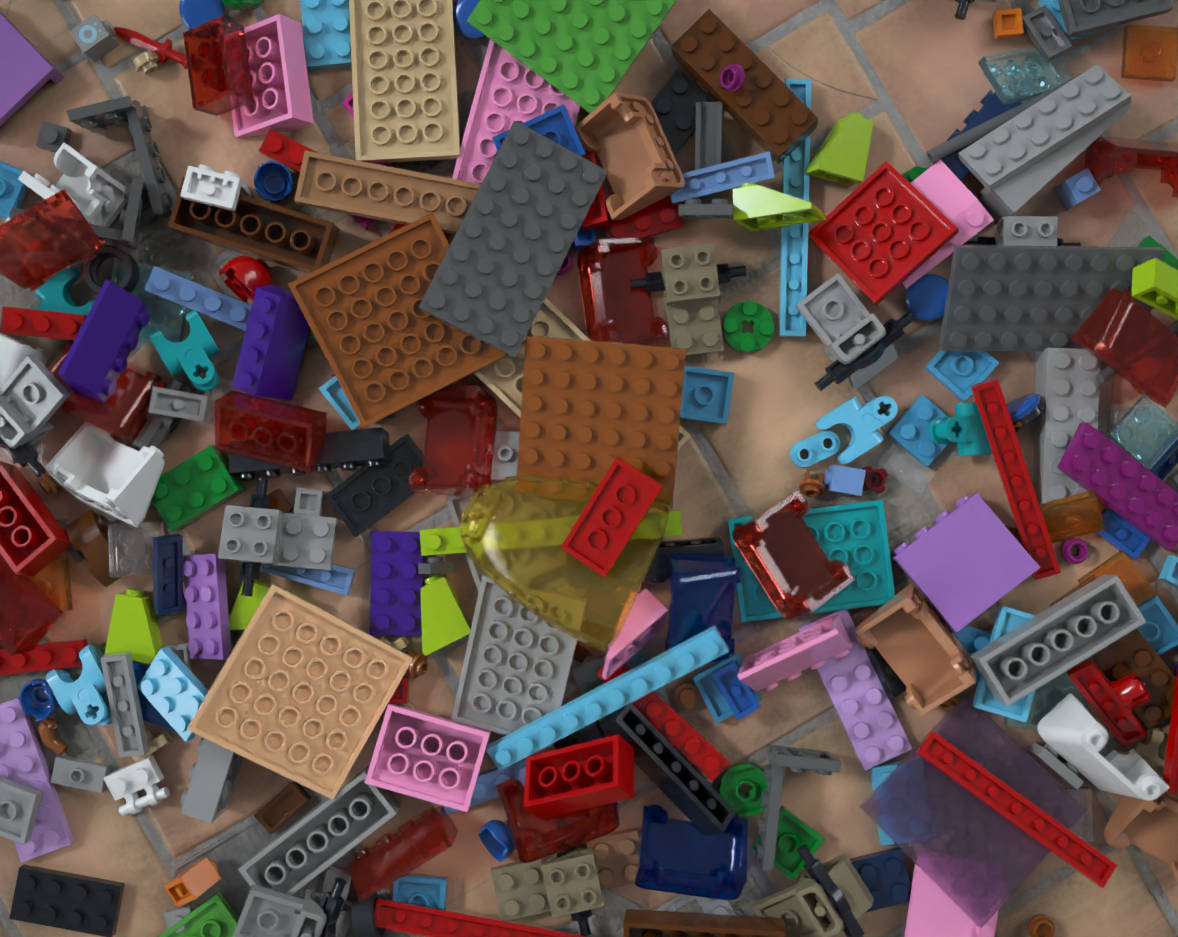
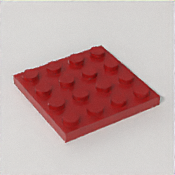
M886 161L826 216L825 221H820L808 233V236L877 306L959 233V230Z

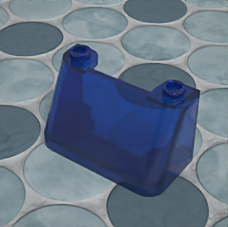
M671 555V593L665 651L716 626L727 644L729 652L706 664L729 659L730 654L735 652V639L731 638L735 586L736 583L741 581V568L736 567L734 557Z
M644 805L635 885L647 890L712 899H738L747 881L748 820L740 819L734 815L723 833L705 836L692 822L668 819V812L662 806Z

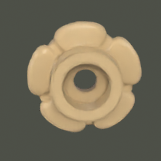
M150 50L143 52L133 60L136 65L135 70L137 72L143 71L144 74H148L158 67L156 64L158 57L154 56Z

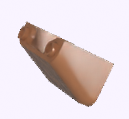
M614 92L574 127L584 150L597 152L603 168L608 171L607 178L614 194L607 198L606 209L612 220L625 219L677 192L684 186L683 174L653 106L645 97Z
M912 584L902 589L856 627V638L863 647L868 646L871 649L876 647L906 685L907 695L905 699L912 709H917L921 715H924L976 683V666L969 657V653L919 590Z
M1165 791L1160 797L1150 801L1122 795L1104 829L1106 842L1111 847L1125 850L1131 843L1169 864L1174 873V879L1178 882V793Z

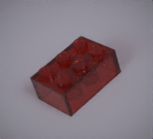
M220 16L183 32L194 110L218 116L254 102L244 25Z

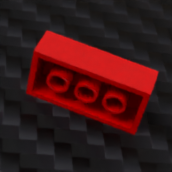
M0 461V554L15 574L34 577L67 549L71 542L65 530L17 466Z
M620 735L609 736L526 757L524 808L540 819L634 798V747Z

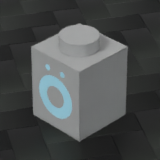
M95 14L69 31L83 53L94 62L119 45L114 38L116 31L107 20L102 22Z

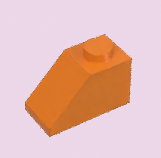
M206 857L176 876L163 887L176 906L180 907L198 898L217 883L221 877L218 874L219 870L216 864Z

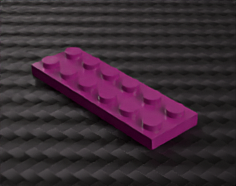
M1088 422L1080 423L1057 468L1163 549L1174 551L1178 544V492Z

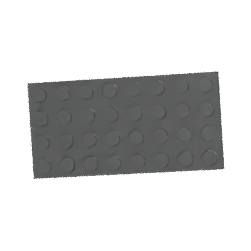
M514 120L418 309L515 358L608 171Z
M954 245L939 349L942 351H1044L1045 348L1097 349L1100 352H1131L1144 343L1152 308L1150 305L1132 296L1133 268L1154 258L1162 261L1165 250L1160 247Z

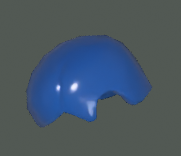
M276 161L260 164L253 179L257 193L265 200L279 202L288 198L294 187L291 171L283 163Z
M34 679L26 683L20 691V704L25 710L24 714L36 717L35 721H41L50 717L59 707V703L45 679Z
M490 820L478 833L486 849L499 862L504 861L513 853L516 846L515 835L510 826L503 821Z

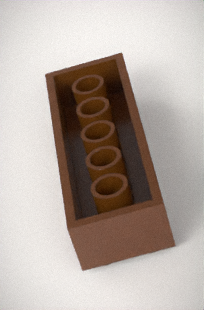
M710 9L671 45L673 58L716 101L722 102V107L766 152L770 151L771 157L778 164L817 128L819 118ZM732 64L741 65L745 72L744 84L737 92H729L722 86L720 80L723 69Z
M185 177L182 178L167 226L175 232L306 273H311L330 263L340 231L333 222L239 194L235 211L186 200L180 196Z
M626 909L623 937H785L784 918Z

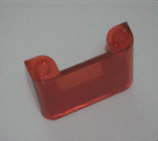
M1103 136L1098 137L1087 147L1084 170L1087 168L1090 170L1099 187L1105 178H1111L1114 175H1125L1134 168L1161 170L1160 183H1168L1174 190L1172 197H1178V143Z
M63 189L0 225V274L23 290L29 287L32 292L45 283L43 279L79 260L85 264L98 256L95 251L104 245L66 190Z
M654 237L598 239L579 251L577 265L587 336L591 341L645 345L668 340L667 323L662 317H654L651 292H648L647 288L630 289V279L645 278V274L648 273L647 267H650L657 259L658 251L654 243Z
M1112 288L1070 340L1079 347L1088 349L1091 355L1104 362L1132 384L1131 386L1140 395L1165 408L1173 399L1178 388V335L1137 303L1138 299L1132 296L1131 291L1125 289L1124 292Z
M70 340L48 368L70 394L59 409L114 435L135 440L147 422L146 415L149 410L152 387L166 388L167 384L161 382L162 377L153 372L147 371L146 374H142L126 367L125 371L120 373L116 381L114 394L108 397L105 404L77 395L58 374L74 341Z
M477 385L448 386L417 401L418 411L427 419L423 467L414 468L410 474V490L424 494L475 498L488 497L492 488L491 470L498 414L495 398Z
M799 490L792 492L747 520L732 532L736 545L779 613L786 618H794L814 612L855 580L846 563L839 560H828L802 517L808 513V502Z
M507 779L501 784L496 785L518 858L522 863L534 862L610 834L618 828L620 823L618 802L540 819L524 808L525 787L521 781Z

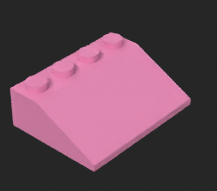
M278 14L222 37L235 138L267 135L270 128L281 133L295 131L314 124L301 22Z
M941 159L910 184L958 228L959 233L900 284L906 289L953 253L954 245H963L994 220L979 200Z
M838 614L745 657L737 676L740 681L756 692L764 689L766 692L779 685L778 682L785 678L790 681L802 675L801 671L811 667L814 670L823 666L826 663L825 660L832 656L835 659L845 656L850 652L849 648H852V641Z
M388 704L365 783L468 812L491 731L402 705Z
M918 847L904 937H995L1005 865L990 855Z

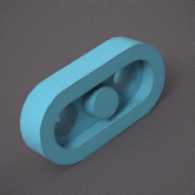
M832 431L819 432L794 444L789 452L790 460L797 467L813 465L837 453L840 448V439ZM825 439L831 441L830 448L824 447L823 441ZM802 449L808 452V457L806 459H802L800 457V451Z

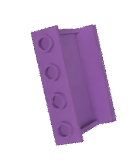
M0 11L1 126L49 79L58 84L64 76Z
M978 493L972 497L966 494L955 502L957 506L955 510L951 513L945 510L934 519L937 524L930 529L925 526L915 533L914 536L917 539L910 545L905 541L894 550L896 555L891 559L893 562L896 561L945 620L946 626L952 633H957L1040 568Z

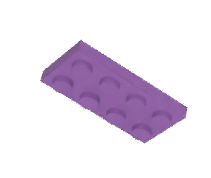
M219 553L183 555L184 596L187 606L186 622L189 634L188 649L190 659L224 660L228 659L231 654L225 560L218 558Z

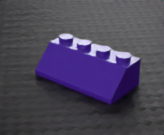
M105 280L58 372L75 394L104 404L108 397L114 394L116 381L120 373H123L127 367V358L131 350L137 347L138 336L142 328L147 326L150 319V313L144 302L113 282Z
M271 284L256 288L232 387L255 396L285 400L293 399L311 328L292 292Z

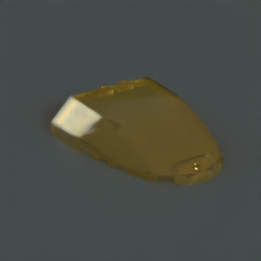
M508 476L504 481L493 485L486 484L480 488L466 505L460 523L461 537L467 554L472 561L495 584L530 612L569 636L607 653L620 636L661 544L671 511V503L659 498L655 499L606 577H603L560 548L597 489L598 485L595 482L589 481L586 484L572 482L569 478L552 480L546 479L544 476Z

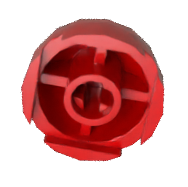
M238 256L232 258L219 270L220 276L222 274L226 276L225 285L245 303L248 299L254 300L257 287L273 285L272 277L269 273L270 267L260 258L256 260L250 256Z

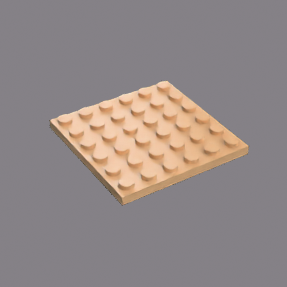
M272 583L191 720L187 730L333 800L413 658Z

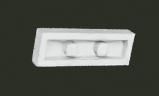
M23 171L19 176L18 180L69 217L84 223L89 216L80 210L82 207L80 203L69 196L64 199L66 193L54 185H51L49 188L48 186L51 182L36 173L33 177Z

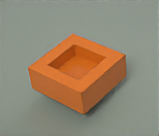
M1021 8L995 10L992 14L995 39L1017 38L1024 34Z

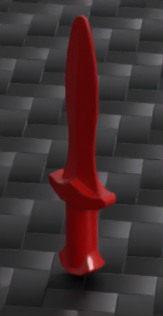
M114 27L116 34L123 40L157 54L160 57L159 63L165 64L169 59L182 64L185 69L190 68L193 64L192 55L183 54L172 49V41L170 39H166L165 43H160L134 30Z

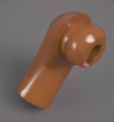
M48 717L43 723L39 724L38 731L42 743L61 756L68 749L69 745L55 736L53 731L58 727V723L53 718Z

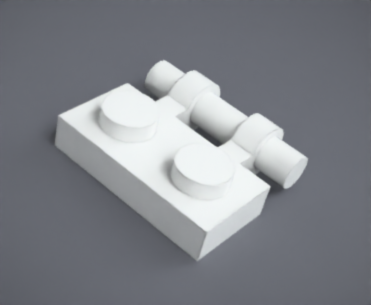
M153 755L116 770L103 778L115 801L123 797L126 800V804L119 807L121 816L139 813L142 811V808L148 805L155 806L161 803L164 798L170 796V791L167 787L159 789L156 784L164 776ZM145 789L146 796L139 798L137 791Z

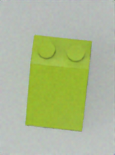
M744 183L741 185V188L733 189L734 221L749 231L826 220V215L811 202L757 185V183Z

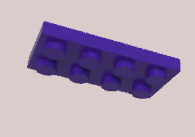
M372 531L370 635L422 636L420 588L424 586V574H418V563H424V556H421L420 532Z

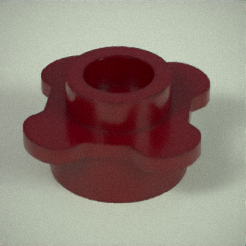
M870 466L863 467L862 470H866L863 491L874 490L877 494L882 493L885 490L884 484L887 471L883 468L878 470L872 469ZM872 477L875 478V482L871 481Z

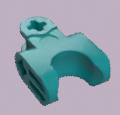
M75 265L65 267L34 292V295L41 302L35 308L36 310L88 315L96 299L89 301L84 306H80L73 301L71 288L81 277V272Z
M196 310L186 314V319L190 325V334L182 342L173 343L166 340L160 330L150 332L148 334L149 338L173 377L185 371L198 390L208 392L217 387L219 376L209 358L218 354L220 350ZM205 372L207 377L202 379L200 374Z
M976 402L955 404V416L937 418L931 422L929 434L932 441L937 444L957 443L958 456L992 455Z

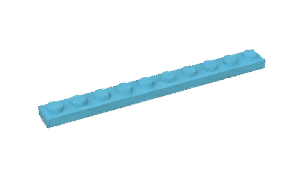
M785 79L784 84L811 110V79ZM810 135L782 161V193L808 202L809 175L805 174L810 163ZM808 223L781 227L779 337H806V320L795 305L807 297Z
M713 626L487 745L486 752L498 770L501 771L729 652L728 646L716 626Z

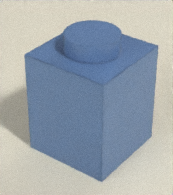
M1088 168L1053 188L1065 210L1101 191Z
M830 465L829 470L826 469L824 473L823 483L826 485V491L862 496L866 470Z

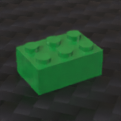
M210 445L161 475L152 501L170 531H177L186 528L247 489L243 482L239 480V477L229 473V459L221 446Z

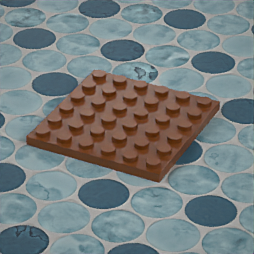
M433 212L288 284L363 428L506 357L505 353L418 309L450 247Z
M526 336L516 493L590 500L613 461L619 456L664 486L652 504L653 507L672 508L686 348Z

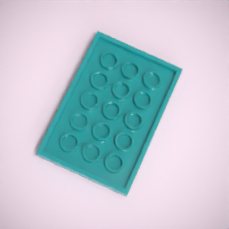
M883 500L727 519L741 622L884 605L895 596Z

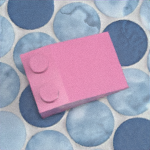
M646 588L639 594L637 592L633 593L626 601V607L605 659L602 677L605 680L663 629L668 609Z

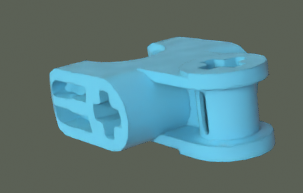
M854 396L816 420L815 425L819 430L828 429L835 424L847 427L851 435L850 442L837 456L841 465L847 464L884 440L878 428L896 416L898 406L894 399L888 396L872 399L862 406L858 398ZM885 405L884 413L878 414L877 410L880 409V406Z
M91 644L84 647L79 653L83 667L82 674L76 681L71 678L67 671L59 669L50 671L46 675V680L60 707L67 714L73 715L78 712L81 720L88 725H109L113 721L100 659L103 653L98 647Z

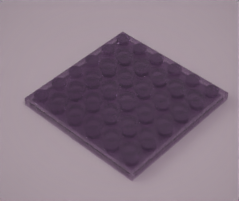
M967 694L963 695L960 698V704L950 709L930 731H934L1070 830L1087 809L982 709L973 707V700ZM926 735L859 808L979 928H982L1050 851L916 754L927 737Z

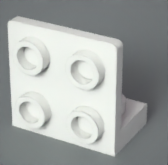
M188 165L180 195L186 200L235 211L239 194L252 198L254 193L247 186V183L241 180L240 175L234 172L224 171V174L214 172L213 168L206 165H199L198 168Z

